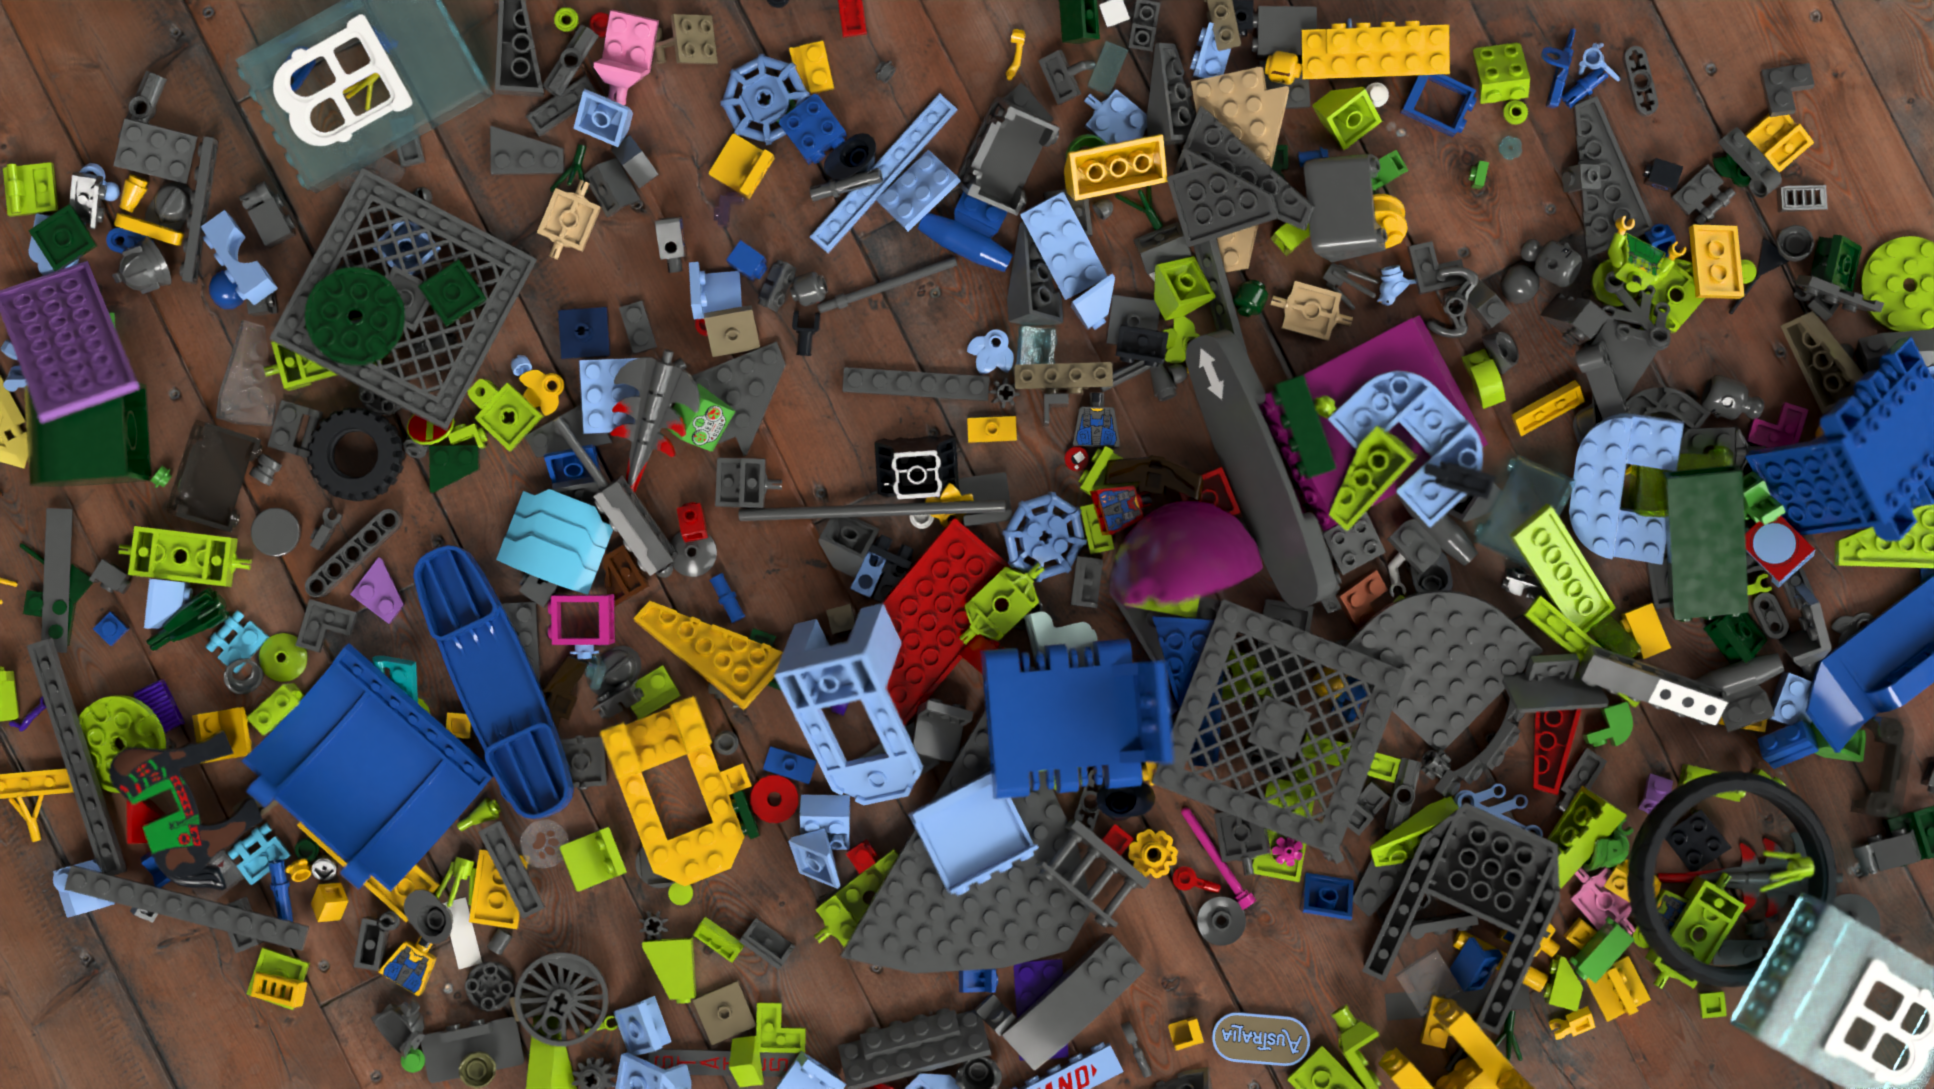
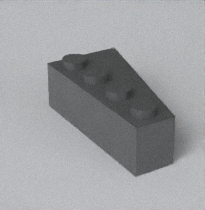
M499 0L495 94L544 97L525 0Z

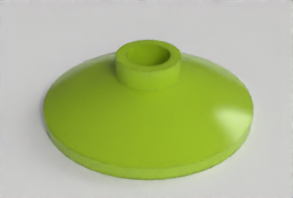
M280 633L271 636L263 643L259 652V663L263 672L269 678L279 682H287L296 679L303 673L307 666L308 653L307 649L296 646L298 637L292 634ZM280 653H284L286 656L284 662L278 660Z

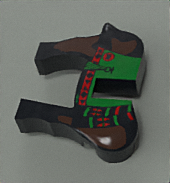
M223 730L215 732L203 741L187 743L172 749L129 747L117 753L109 767L111 783L132 804L169 788L171 789L179 809L141 826L152 857L159 869L172 882L188 888L225 890L227 883L220 868L216 865L208 864L209 861L225 848L232 846L245 831L263 821L254 798L249 797L244 799L238 809L229 817L215 823L201 824L195 799L180 773V769L234 754Z

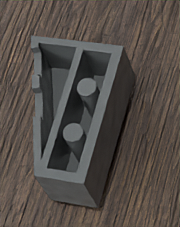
M1558 293L1540 316L1563 333L1562 338L1571 345L1576 344L1578 346L1592 339L1610 317L1590 300L1577 297L1575 301H1572L1574 299L1572 296L1567 295L1565 298L1563 294Z

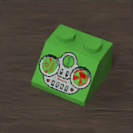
M697 384L700 394V408L698 412H693L689 407L681 403H675L673 407L684 421L686 435L681 437L677 432L668 428L665 429L682 441L708 451H713L732 419L735 410L703 386Z

